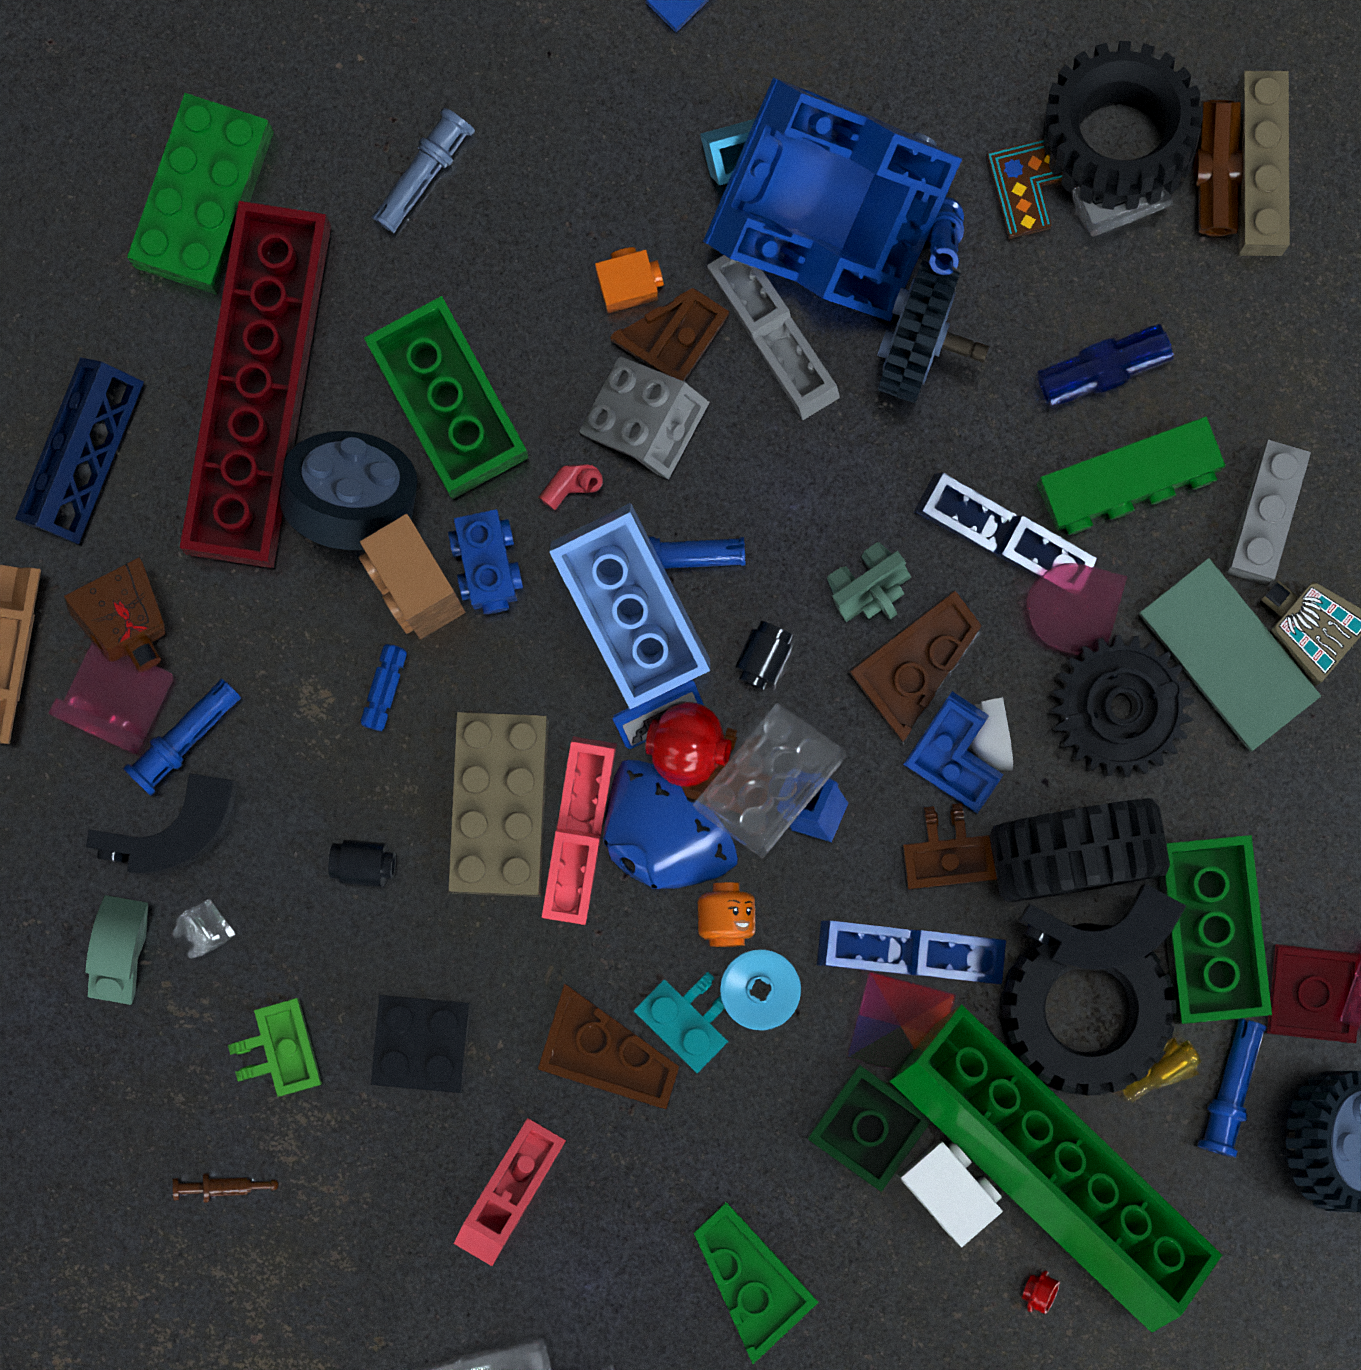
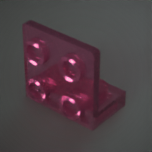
M92 642L65 700L62 701L56 698L48 714L138 755L174 676L156 666L147 671L138 672L129 655L114 662H109Z

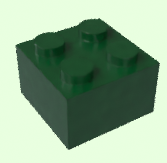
M857 1065L806 1138L882 1192L931 1121L910 1100L861 1065Z

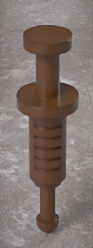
M203 1173V1182L178 1183V1178H172L173 1201L179 1200V1195L203 1194L204 1203L209 1202V1197L247 1195L251 1193V1190L271 1189V1191H274L279 1186L278 1181L274 1179L265 1182H251L247 1177L209 1179V1173Z

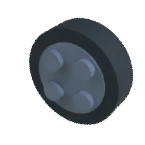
M353 431L325 432L301 441L287 455L283 468L280 506L288 523L304 537L332 548L364 550L360 543L363 539L405 514H408L412 520L417 489V474L410 459L396 446L381 438Z

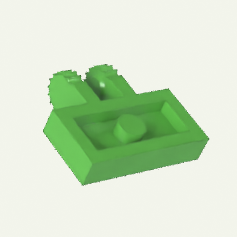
M299 998L254 1010L260 1036L228 1045L230 1055L244 1054L254 1048L264 1046L268 1060L267 1063L257 1066L254 1064L235 1072L238 1082L271 1073L277 1097L323 1085Z

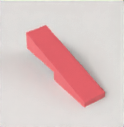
M575 736L571 740L542 918L586 925L617 747L616 743Z

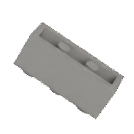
M1267 440L1260 448L1225 574L1266 586L1275 580L1311 452Z

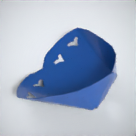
M638 760L622 761L613 778L608 799L603 842L608 848L611 860L625 874L653 889H675L721 877L737 865V853L730 833L713 812L706 807L689 802L682 787L673 785L665 780L657 772L653 764ZM630 770L633 774L642 773L643 776L630 781L627 771ZM656 783H659L661 789L667 791L669 796L655 795ZM695 819H698L701 825L708 827L710 831L698 833ZM718 844H721V853L726 856V860L715 857ZM622 857L628 858L634 863V872L622 861Z

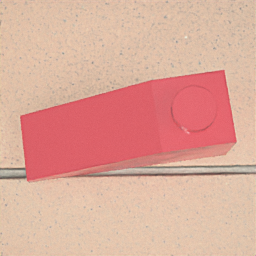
M527 1118L463 1223L454 1244L493 1266L566 1140Z

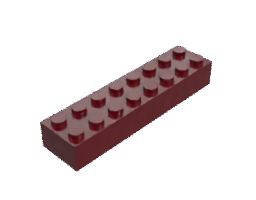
M244 201L238 202L180 542V549L186 555L274 568L283 515L280 506L283 468L286 457L295 444L331 224L326 214Z

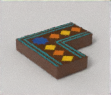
M1044 139L986 154L1008 240L1051 229L1052 225L1041 187L1062 182L1063 171L1055 176L1053 175L1049 167L1050 155L1045 156Z

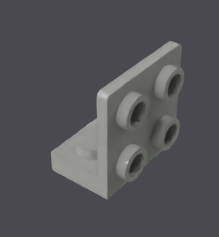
M619 357L583 422L580 433L586 438L636 458L655 474L669 479L710 402L684 381L624 357Z

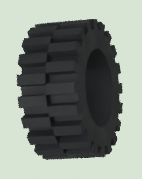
M1119 41L1118 51L1109 52L1107 43L1096 45L1094 57L1091 59L1085 51L1079 53L1074 57L1073 69L1065 64L1058 73L1057 84L1052 83L1049 91L1043 144L1045 156L1050 155L1049 167L1054 176L1063 171L1061 185L1067 191L1071 192L1076 186H1079L1081 188L1080 200L1091 204L1094 195L1102 197V208L1114 210L1115 200H1125L1126 210L1138 209L1141 197H1146L1149 206L1159 202L1163 188L1171 194L1179 187L1181 176L1187 177L1192 168L1193 158L1196 156L1203 119V106H1199L1201 94L1198 86L1189 88L1191 74L1185 67H1182L1177 72L1174 71L1176 58L1165 52L1160 60L1153 57L1155 47L1144 43L1141 53L1130 51L1131 41ZM1111 102H1127L1138 105L1150 112L1161 126L1164 138L1157 148L1141 158L1116 160L1094 151L1083 138L1079 125L1085 116L1098 106Z

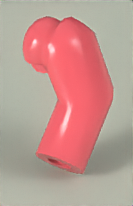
M589 464L563 466L554 475L538 498L548 507L556 510L568 493H593L598 491L603 484L602 474L596 467Z

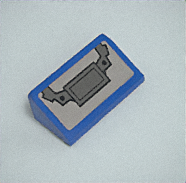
M693 679L632 709L627 708L613 715V722L627 749H632L645 743L651 722L654 719L660 720L666 710L672 706L684 702L704 705Z

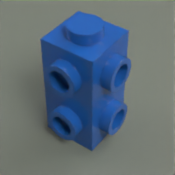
M497 509L454 518L456 530L449 531L448 535L453 557L462 556L465 573L457 574L462 600L471 599L474 610L482 608L483 614H493L508 610V603L517 601L515 589L523 588L518 562L509 563L506 546L514 545L509 519L500 520Z

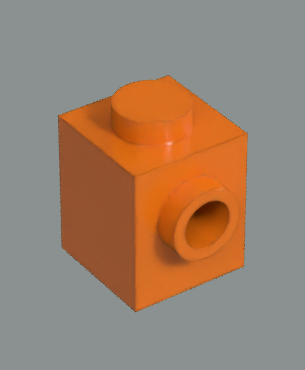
M635 247L620 249L610 254L611 259L595 263L607 314L658 300L657 287L664 286L658 260L649 262L646 250L637 252Z

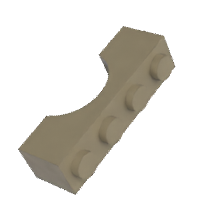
M1244 71L1237 83V101L1241 102L1240 134L1243 154L1242 186L1238 209V255L1282 256L1290 245L1289 71Z

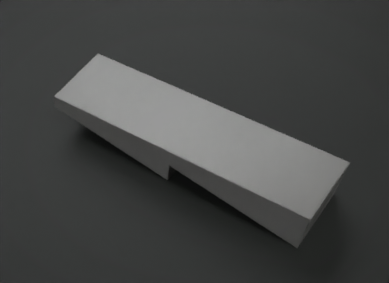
M725 255L708 264L707 268L801 419L805 420L839 399L840 396L836 383L791 318L789 309L763 270L732 260Z

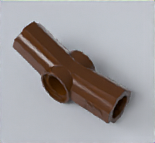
M1221 99L1202 100L1203 119L1200 131V147H1197L1194 158L1195 187H1199V233L1208 236L1236 234L1238 231V188L1241 186L1243 173L1242 149L1239 148L1241 102Z

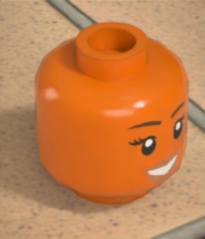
M713 883V892L704 893L698 899L699 935L710 941V947L745 946V939H749L755 934L754 896L748 892L740 891V883Z

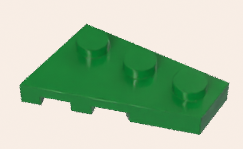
M727 1202L694 1232L752 1364H754L819 1302Z

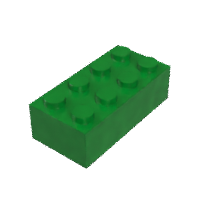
M184 93L127 256L134 268L218 295L228 266L238 202H250L274 134L267 119Z
M442 296L364 337L370 352L451 500L529 458L523 442Z
M1252 835L1166 843L1170 867L1165 876L1159 877L1160 890L1162 893L1186 905L1174 929L1166 938L1170 979L1173 985L1171 987L1172 998L1176 1000L1175 1024L1272 1015Z

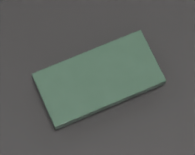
M1210 558L1139 613V616L1171 653L1178 664L1182 665L1186 674L1250 752L1321 697L1320 693Z

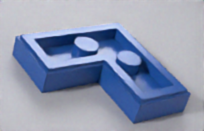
M952 691L903 765L978 814L1004 774L967 751L989 715Z

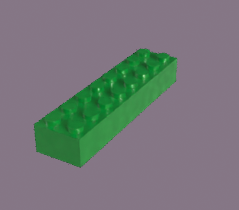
M962 1004L931 1028L890 1080L906 1098L954 1144H957L981 1170L1151 1333L1179 1318L1184 1313L1221 1258L1222 1254Z

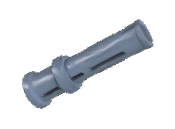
M445 107L440 111L442 118L428 137L419 140L417 147L419 152L388 193L383 203L371 216L373 220L393 234L441 167L446 168L452 164L453 159L451 156L464 138L472 136L475 132V129L470 124Z

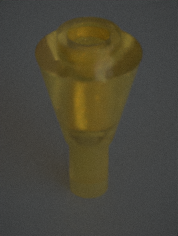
M1174 1037L1164 1048L1165 1054L1159 1063H1155L1148 1070L1149 1074L1140 1081H1135L1123 1089L1131 1103L1154 1088L1159 1089L1200 1075L1196 1066L1203 1061L1188 1039L1180 1043Z

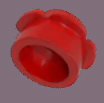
M1043 1271L1040 1277L1032 1274L1025 1286L1022 1299L1028 1302L1027 1311L1030 1313L1036 1310L1047 1314L1055 1300L1060 1281L1049 1277L1048 1271Z

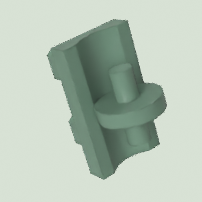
M877 542L866 549L861 555L862 561L869 571L856 579L845 566L840 567L827 577L834 594L832 598L845 622H848L862 611L868 619L881 610L890 620L898 615L892 603L905 594L900 585L908 581L911 575L905 566L904 558L898 551L892 554L880 542Z

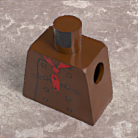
M140 557L64 596L66 607L71 617L109 662H114L129 655L137 671L144 672L153 668L161 661L152 642L165 634L164 623Z

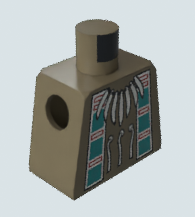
M1277 580L1261 599V601L1281 616L1269 632L1314 687L1323 682L1361 636V608L1316 582H1311L1297 596L1282 582Z

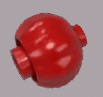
M684 702L666 710L660 720L654 719L651 722L645 748L646 753L652 755L655 769L665 780L673 785L692 787L706 781L718 765H727L731 754L732 742L724 738L720 720L713 711L699 703Z

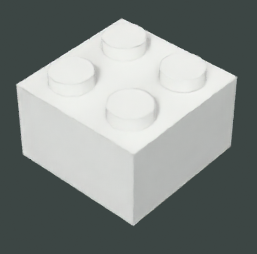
M936 1140L897 1176L953 1241L962 1248L1003 1212L996 1204L1002 1197L985 1177L980 1176L975 1180L966 1168L972 1162L957 1144L951 1141L945 1145L942 1141Z

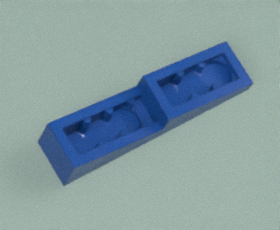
M821 921L817 965L1002 984L1006 940L839 921Z

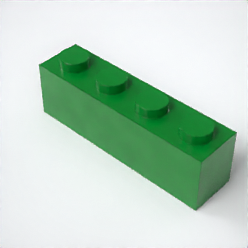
M1206 416L1042 476L1038 480L1037 486L1055 533L1067 529L1068 535H1073L1093 527L1091 519L1108 514L1110 520L1117 519L1134 512L1133 504L1149 499L1151 505L1175 497L1174 489L1189 483L1193 490L1212 484L1218 480L1216 474L1221 472L1226 465Z

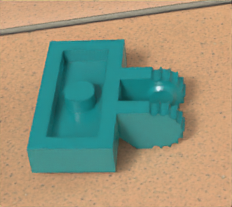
M709 972L704 974L683 997L664 979L634 1010L696 1073L728 1043L710 1024L725 1009L721 995L712 1003V1007L704 1016L691 1005L699 994H703L712 985V981L715 978Z

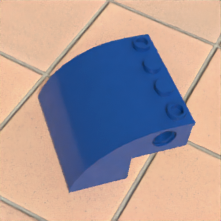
M773 77L703 242L732 260L796 281L822 299L891 321L893 317L892 311L900 288H905L962 158L879 119Z

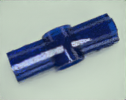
M1158 324L1117 341L1115 338H1110L1093 344L1080 351L1076 357L1037 371L1036 376L1045 401L1050 408H1053L1091 392L1100 394L1129 382L1132 376L1172 361L1174 356L1169 338L1161 324Z

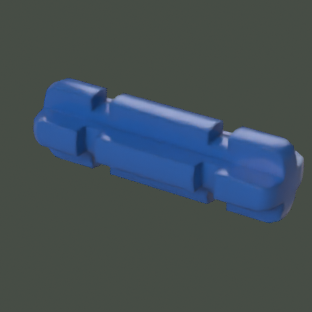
M391 644L383 646L379 659L382 664L381 667L376 668L367 701L370 703L368 707H364L360 720L361 724L366 728L382 731L385 727L388 714L385 712L387 708H391L400 678L398 670L403 668L407 656L406 650L399 646Z

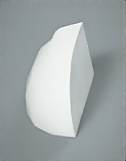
M1003 697L981 701V704L974 706L988 714L989 717L967 751L996 770L1013 771L1011 739Z

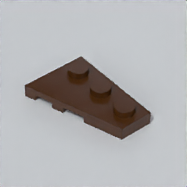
M564 983L538 1070L667 1109L680 1066Z

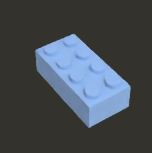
M631 503L551 541L549 552L630 709L710 671V658Z

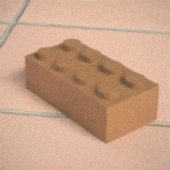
M408 514L360 541L366 553L359 556V559L372 581H374L383 594L382 597L406 634L414 630L421 640L466 613Z

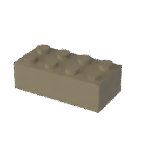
M457 712L449 892L452 894L541 897L549 724L547 716Z

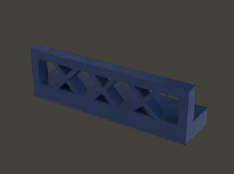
M80 357L15 520L28 526L45 530L72 543L79 544L144 381L102 361ZM113 378L126 384L127 387L121 402L110 407L106 392ZM104 420L108 431L105 442L93 447L89 435L93 424ZM88 461L92 473L87 484L77 488L73 477L76 466ZM71 501L75 516L69 530L53 523L60 506Z

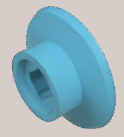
M752 950L739 955L728 965L721 980L720 992L724 1008L738 1024L753 1030H769L782 1025L793 1015L800 1001L801 984L795 968L785 957L769 950ZM755 980H760L770 986L771 991L768 992L764 1001H760V999L750 994Z

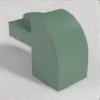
M104 895L95 918L87 953L85 973L89 974V998L132 1005L136 994L138 957L146 939L147 902Z

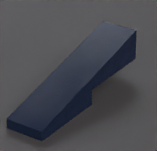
M936 473L932 476L914 510V513L1072 597L1078 596L1097 560L1096 557L1023 515L1017 516L945 473Z

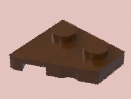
M691 288L675 297L667 305L659 306L645 314L644 318L623 330L620 328L615 331L610 340L654 370L685 382L728 318L730 311L696 289Z

